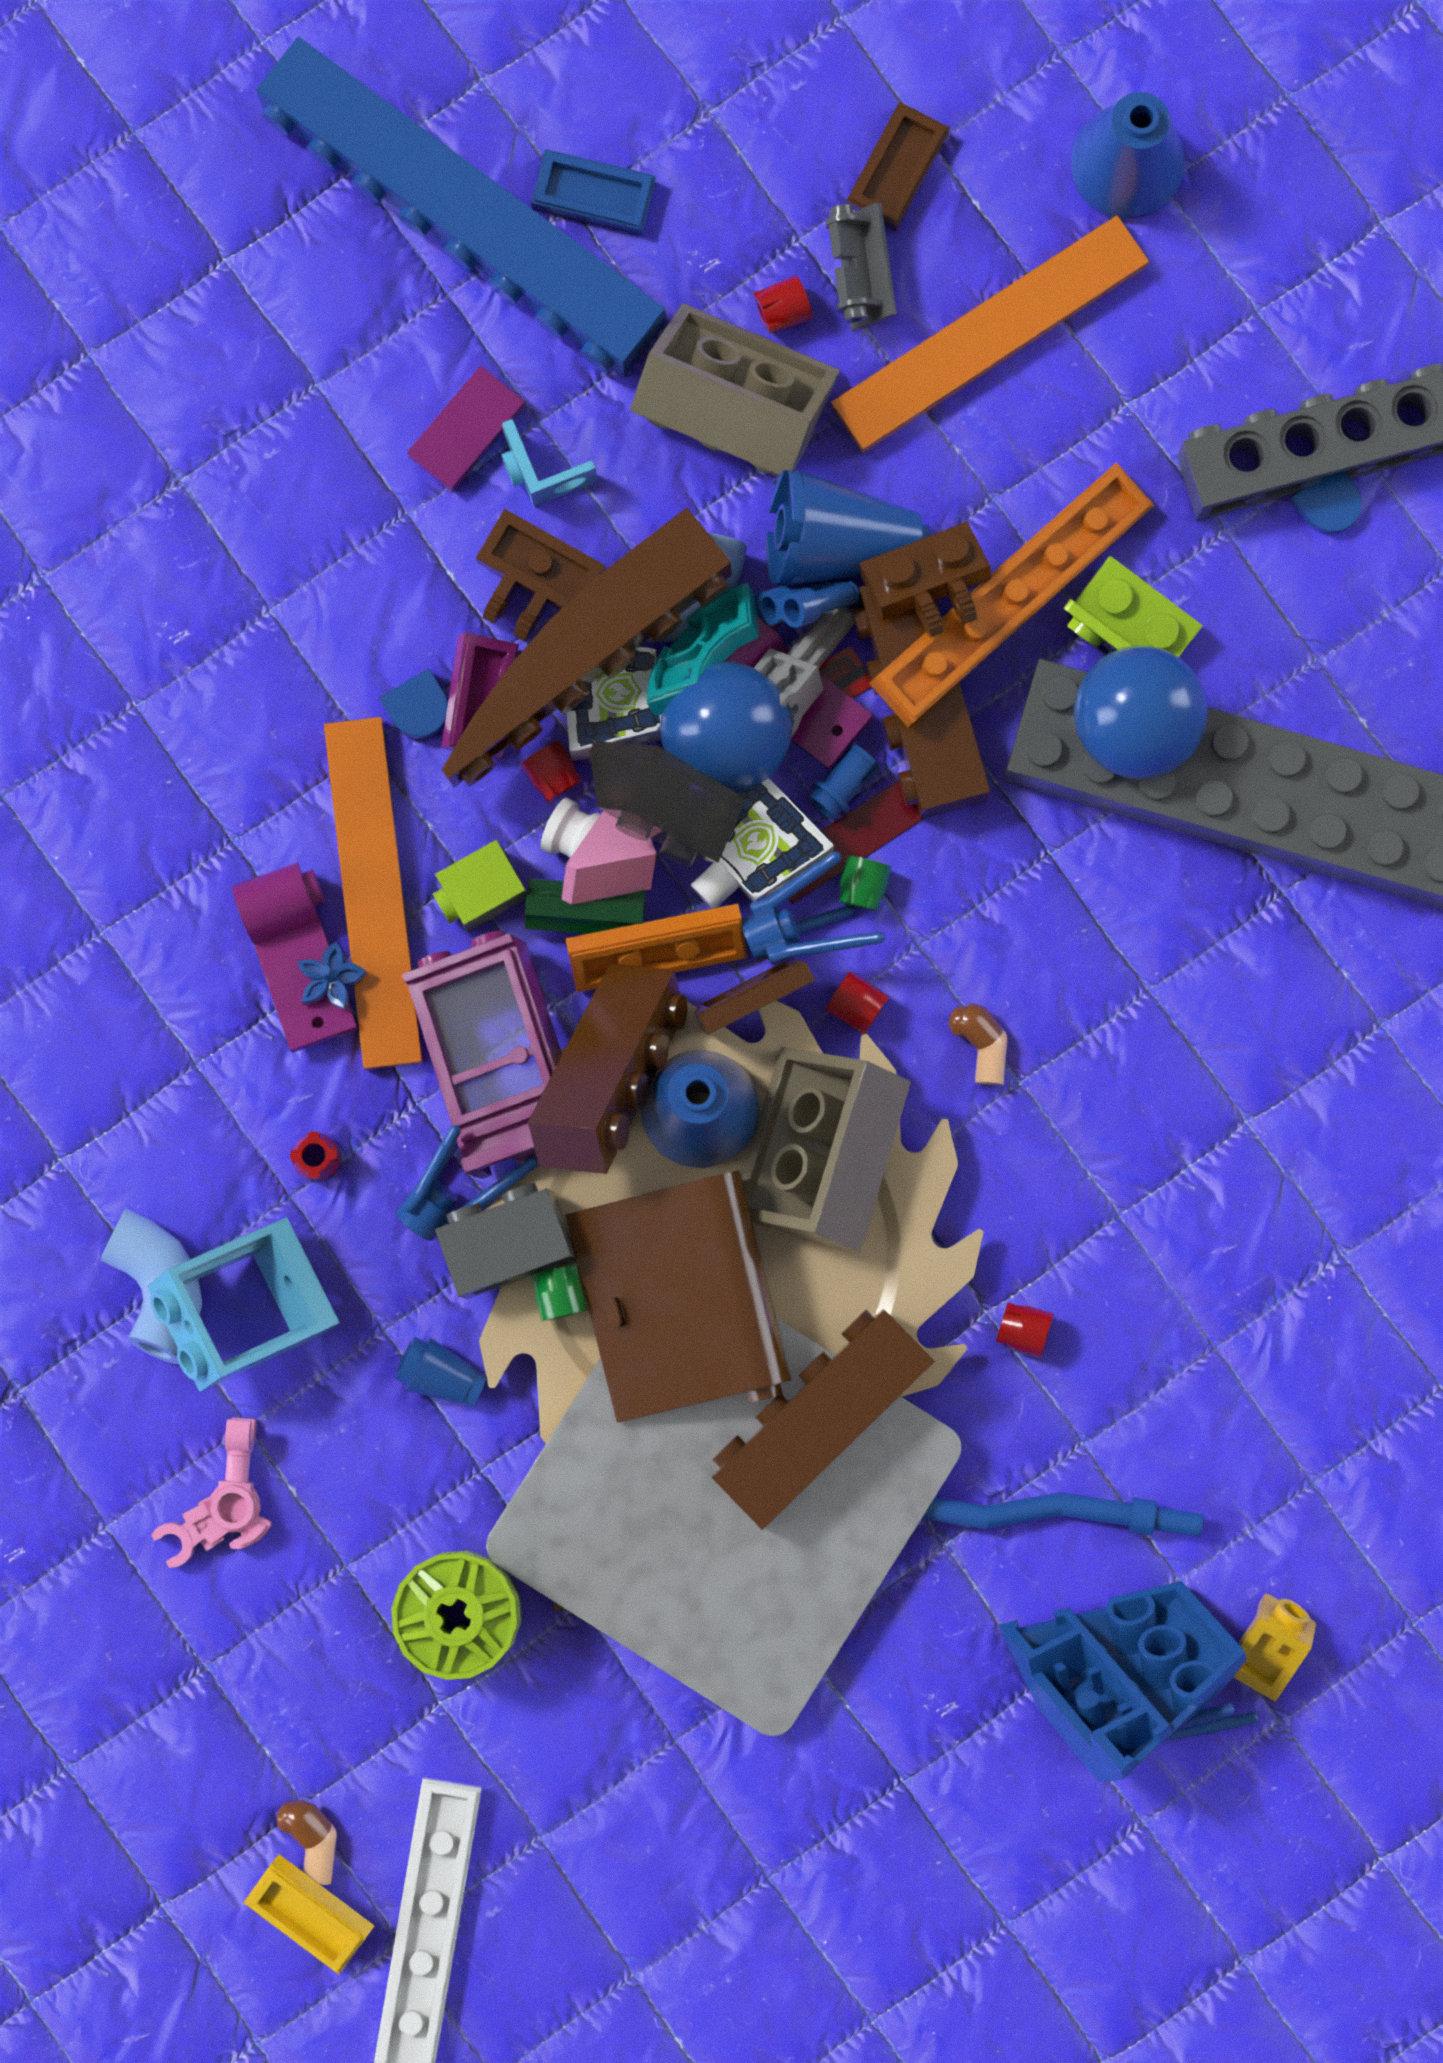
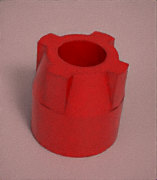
M797 275L753 293L761 321L770 334L813 319L808 297Z
M560 740L548 744L520 764L533 786L543 794L548 803L581 783V778L576 772L574 762Z
M850 971L832 996L825 1010L864 1035L881 1012L889 996Z
M314 1131L308 1132L307 1135L303 1136L290 1153L291 1162L294 1164L297 1172L306 1179L316 1182L325 1181L333 1177L339 1170L342 1160L341 1151L336 1142L330 1137ZM312 1145H320L325 1150L323 1163L316 1167L308 1166L304 1160L306 1149Z
M1007 1303L996 1342L1005 1344L1014 1351L1041 1358L1054 1313L1031 1306Z

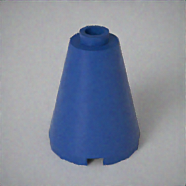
M1130 93L1093 116L1078 132L1072 146L1071 170L1077 192L1092 209L1111 218L1118 215L1120 219H1125V217L1147 216L1156 213L1173 198L1184 174L1185 155L1179 135L1165 104L1158 97L1150 93Z
M783 470L776 482L769 513H776L777 515L774 532H767L766 538L768 577L771 582L785 587L861 577L860 562L931 536L929 525H922V518L919 512L800 470Z
M694 1050L673 1056L667 1060L663 1069L657 1070L649 1086L647 1103L641 1109V1117L648 1138L663 1156L681 1166L704 1169L724 1163L745 1149L756 1130L759 1116V1101L751 1078L738 1063L717 1052ZM694 1093L710 1095L703 1104H693L687 1099Z

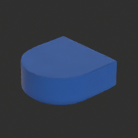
M1344 471L1321 477L1322 481L1320 483L1302 489L1290 500L1308 525L1322 534L1334 535L1346 531L1353 525L1360 514L1362 504L1360 493Z
M429 668L379 697L396 728L409 738L417 740L428 739L438 734L445 726L448 702Z

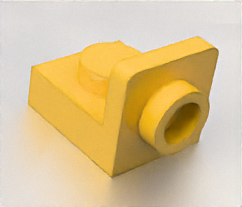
M1265 1594L1258 1604L1256 1617L1238 1642L1245 1651L1247 1660L1234 1678L1276 1702L1311 1650L1316 1623L1310 1619L1308 1613L1297 1603L1288 1599L1278 1600L1270 1594Z

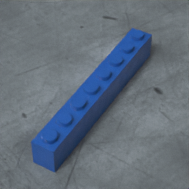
M299 36L256 88L261 106L264 109L261 115L274 129L285 136L294 131L309 143L306 149L321 164L332 170L338 164L354 176L352 180L353 185L367 198L375 203H379L384 198L399 209L398 218L410 230L421 237H425L429 232L446 244L443 251L453 262L467 271H470L473 266L477 267L491 278L488 283L489 286L504 300L513 305H516L521 300L537 312L534 319L547 332L559 339H562L567 334L583 346L580 350L581 355L600 371L607 373L612 368L625 377L665 326L666 315L665 308Z

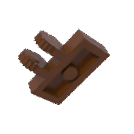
M504 508L476 556L478 564L502 577L486 605L482 618L495 624L504 615L516 586H519L534 595L515 625L514 636L526 642L542 618L548 603L561 610L595 577L606 570L605 565Z
M968 521L859 563L861 577L882 619L886 620L915 609L929 637L943 633V620L933 601L949 596L957 616L964 624L977 620L978 616L973 599L967 588L991 579L990 564Z

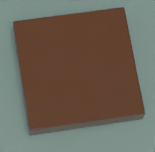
M789 958L695 1006L696 1012H694V1015L703 1032L709 1035L815 981L805 961Z

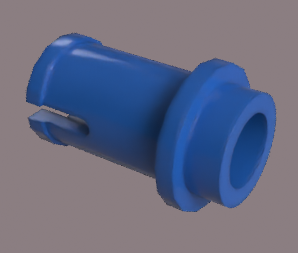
M852 745L847 754L822 782L815 780L811 784L813 792L808 796V800L821 814L830 820H834L839 814L846 816L850 811L849 802L881 768L877 765L876 760L857 745Z

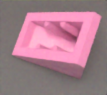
M623 785L620 786L567 862L561 900L573 905L651 889L656 851L632 789Z

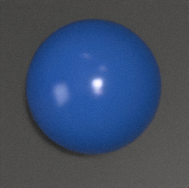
M1130 646L1106 655L1086 673L1075 698V728L1086 752L1102 768L1116 775L1131 779L1158 777L1181 766L1197 749L1207 724L1206 695L1195 672L1175 654L1153 646Z
M718 662L707 667L700 674L698 682L684 688L683 692L678 694L668 704L663 714H661V741L665 754L673 768L690 784L702 790L719 794L743 792L760 785L770 778L784 761L792 735L790 710L787 705L785 707L780 705V694L782 692L778 686L761 671L745 664ZM688 674L682 680L690 678L691 674Z

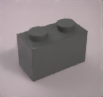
M531 1183L502 1194L505 1204L482 1211L480 1203L446 1215L449 1224L436 1228L435 1232L458 1297L469 1299L530 1277L532 1274L576 1260L573 1244L553 1191L548 1188L538 1191L536 1183Z

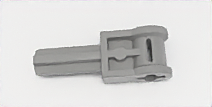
M847 607L821 614L820 618L809 626L788 654L769 648L754 667L769 677L782 692L780 694V706L785 707L787 705L789 707L792 720L791 737L796 732L802 716L824 690L818 670L819 667L854 625L852 612Z

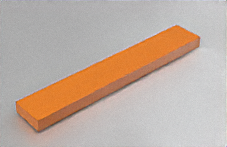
M1116 215L831 402V409L863 454L1147 268L1149 260L1118 215Z
M1116 462L991 574L990 580L980 583L970 592L977 611V620L964 624L957 616L954 608H952L942 617L943 633L933 637H929L927 632L924 633L869 684L903 723L909 727L1155 505Z
M382 717L324 724L351 963L360 966L367 972V975L358 984L354 985L363 1069L373 1070L423 1063L418 1016L408 985L404 982L402 974L412 971L383 719Z

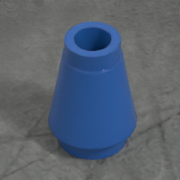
M413 1336L401 1358L394 1379L406 1384L405 1391L465 1404L472 1408L483 1389L487 1376L478 1372L476 1368L431 1337L424 1341Z

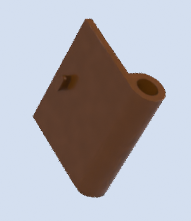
M739 1170L565 1214L617 1423L746 1392L748 1403L783 1395L780 1383L792 1379Z

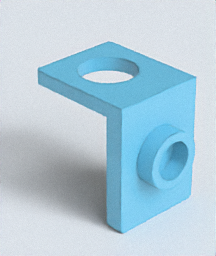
M513 419L502 423L504 436L510 451L501 454L502 460L513 486L524 483L533 507L598 481L593 460L538 481Z

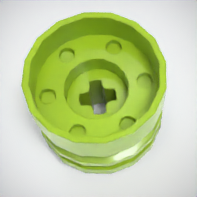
M470 1550L443 1552L416 1565L399 1584L391 1607L393 1635L403 1655L420 1671L444 1680L472 1678L497 1664L515 1643L522 1622L521 1595L510 1573L497 1566L490 1557ZM458 1600H462L467 1604L464 1614L467 1618L471 1619L469 1627L459 1625L453 1631H450L444 1626L447 1616L440 1611L443 1604L452 1606Z

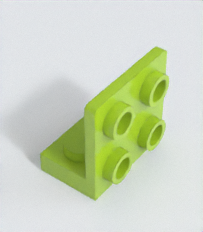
M1111 556L1108 557L1077 600L1074 602L1070 599L1063 608L1074 616L1067 626L1096 648L1100 646L1103 640H1106L1118 650L1130 646H1153L1180 657L1203 627L1202 624Z

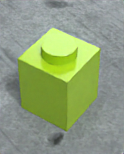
M497 839L435 874L442 889L433 893L434 898L449 924L460 919L467 932L526 899V891Z

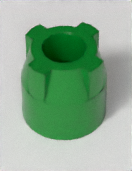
M847 855L840 880L841 894L839 903L877 912L879 903L886 893L892 866Z
M576 1264L530 1275L541 1322L587 1311Z

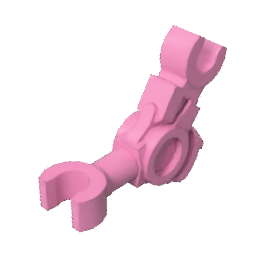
M237 1417L227 1419L225 1432V1449L227 1452L225 1479L219 1480L218 1487L210 1497L200 1501L197 1507L182 1514L186 1523L177 1521L167 1522L157 1527L151 1534L154 1541L165 1537L167 1534H174L180 1538L182 1549L178 1555L166 1561L169 1568L179 1567L189 1561L194 1555L196 1545L199 1543L208 1551L223 1541V1536L227 1533L239 1532L242 1536L230 1542L229 1546L232 1549H242L259 1541L272 1527V1522L269 1519L259 1516L261 1510L260 1497L254 1489V1482L248 1481L250 1456L255 1440L256 1419Z

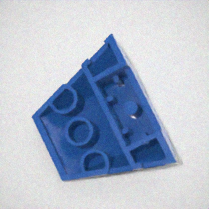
M1182 1581L1109 1598L1106 1608L1077 1615L1069 1608L1053 1611L1055 1620L1019 1628L1018 1620L999 1624L1004 1641L1038 1709L1098 1782L1123 1780L1160 1743L1200 1712L1234 1678L1247 1660L1246 1653Z

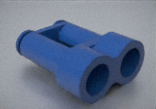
M851 581L817 582L791 590L785 586H780L761 592L757 597L756 608L760 619L767 625L772 626L786 622L790 627L797 628L816 622L823 613L856 604L860 594L856 584Z

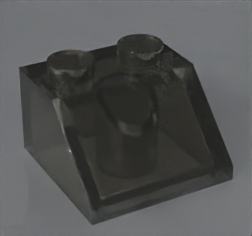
M604 741L593 742L590 749V758L597 806L618 819L615 827L619 831L642 841H648L651 838L662 845L659 851L662 856L684 866L691 867L694 860L719 863L746 798L659 746Z

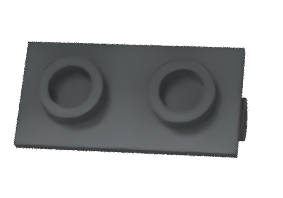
M874 203L853 212L852 205L849 204L831 207L829 209L830 218L825 223L826 228L829 229L833 258L841 259L842 267L835 269L839 303L837 304L838 312L844 314L845 322L850 323L851 330L853 331L897 315L881 203Z

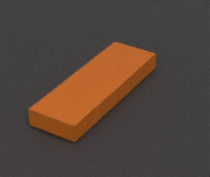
M733 904L644 922L642 924L565 938L576 991L582 992L596 989L609 964L675 970L676 973L748 958L739 905Z

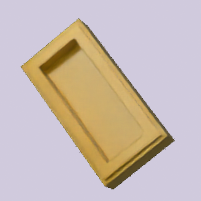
M280 1854L270 1864L244 1901L245 1905L338 1975L374 1928L372 1923Z

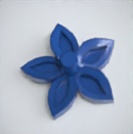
M337 942L325 949L322 955V963L312 959L297 961L303 975L313 980L304 990L303 1005L316 1003L327 994L335 1007L346 1011L348 1006L346 987L358 984L367 975L366 970L354 963H345L344 954Z

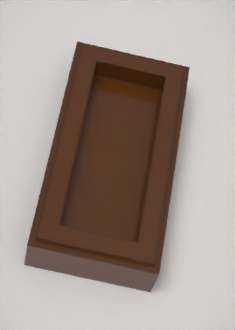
M899 102L848 196L846 204L852 205L853 210L857 211L874 203H881L884 226L897 232L945 143L950 127Z

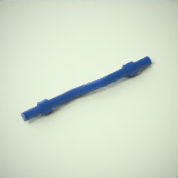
M1064 1492L991 1505L934 1498L921 1518L942 1523L992 1529L1056 1516H1067L1129 1526L1128 1532L1152 1536L1153 1530L1196 1537L1201 1536L1203 1514L1157 1507V1501L1133 1497L1132 1503Z

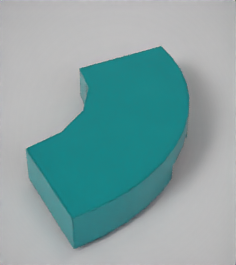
M748 583L731 588L704 607L701 606L687 618L686 622L689 626L676 639L670 648L663 647L652 668L647 688V705L654 716L663 714L668 704L678 694L683 692L684 688L698 682L700 674L707 667L723 662L739 647L759 637L755 594ZM688 674H691L690 678L682 680Z

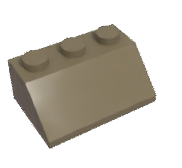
M682 303L648 354L630 411L645 417L651 424L657 427L673 429L697 439L708 449L724 451L748 461L764 473L780 475L783 470L794 471L836 383L840 370Z
M781 1047L741 1177L752 1223L817 1243L861 1252L911 1081L866 1060Z

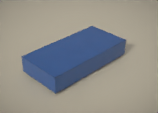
M545 149L531 200V207L534 210L643 236L656 185V176Z

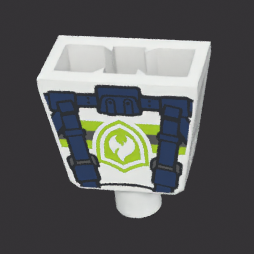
M637 647L632 651L636 658L627 668L612 678H608L605 673L586 687L590 692L589 695L579 705L567 712L569 750L573 761L661 739V715L654 716L647 705L648 682L657 659L655 649Z
M768 778L752 789L733 793L699 840L700 848L714 863L690 886L712 909L718 908L737 888L752 902H756L769 897L812 865L831 854L834 845Z

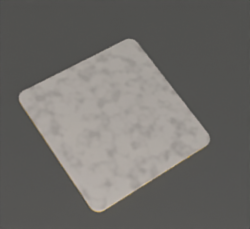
M777 1319L792 1379L780 1384L783 1396L789 1400L805 1385L798 1375L822 1351L830 1358L834 1354ZM600 1357L491 1530L486 1543L488 1555L497 1566L755 1730L768 1736L781 1735L794 1724L955 1466L961 1454L960 1439L950 1427L899 1396L780 1514L761 1530L712 1479V1474L719 1469V1466L712 1459L736 1435H739L746 1442L756 1433L762 1425L755 1417L775 1397L748 1403L746 1392L617 1423Z

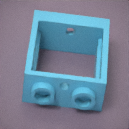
M287 1217L169 1268L147 1285L151 1292L150 1302L153 1312L163 1325H167L178 1347L177 1358L180 1367L187 1377L194 1379L199 1392L317 1339L340 1323ZM253 1255L290 1331L222 1362L185 1285Z

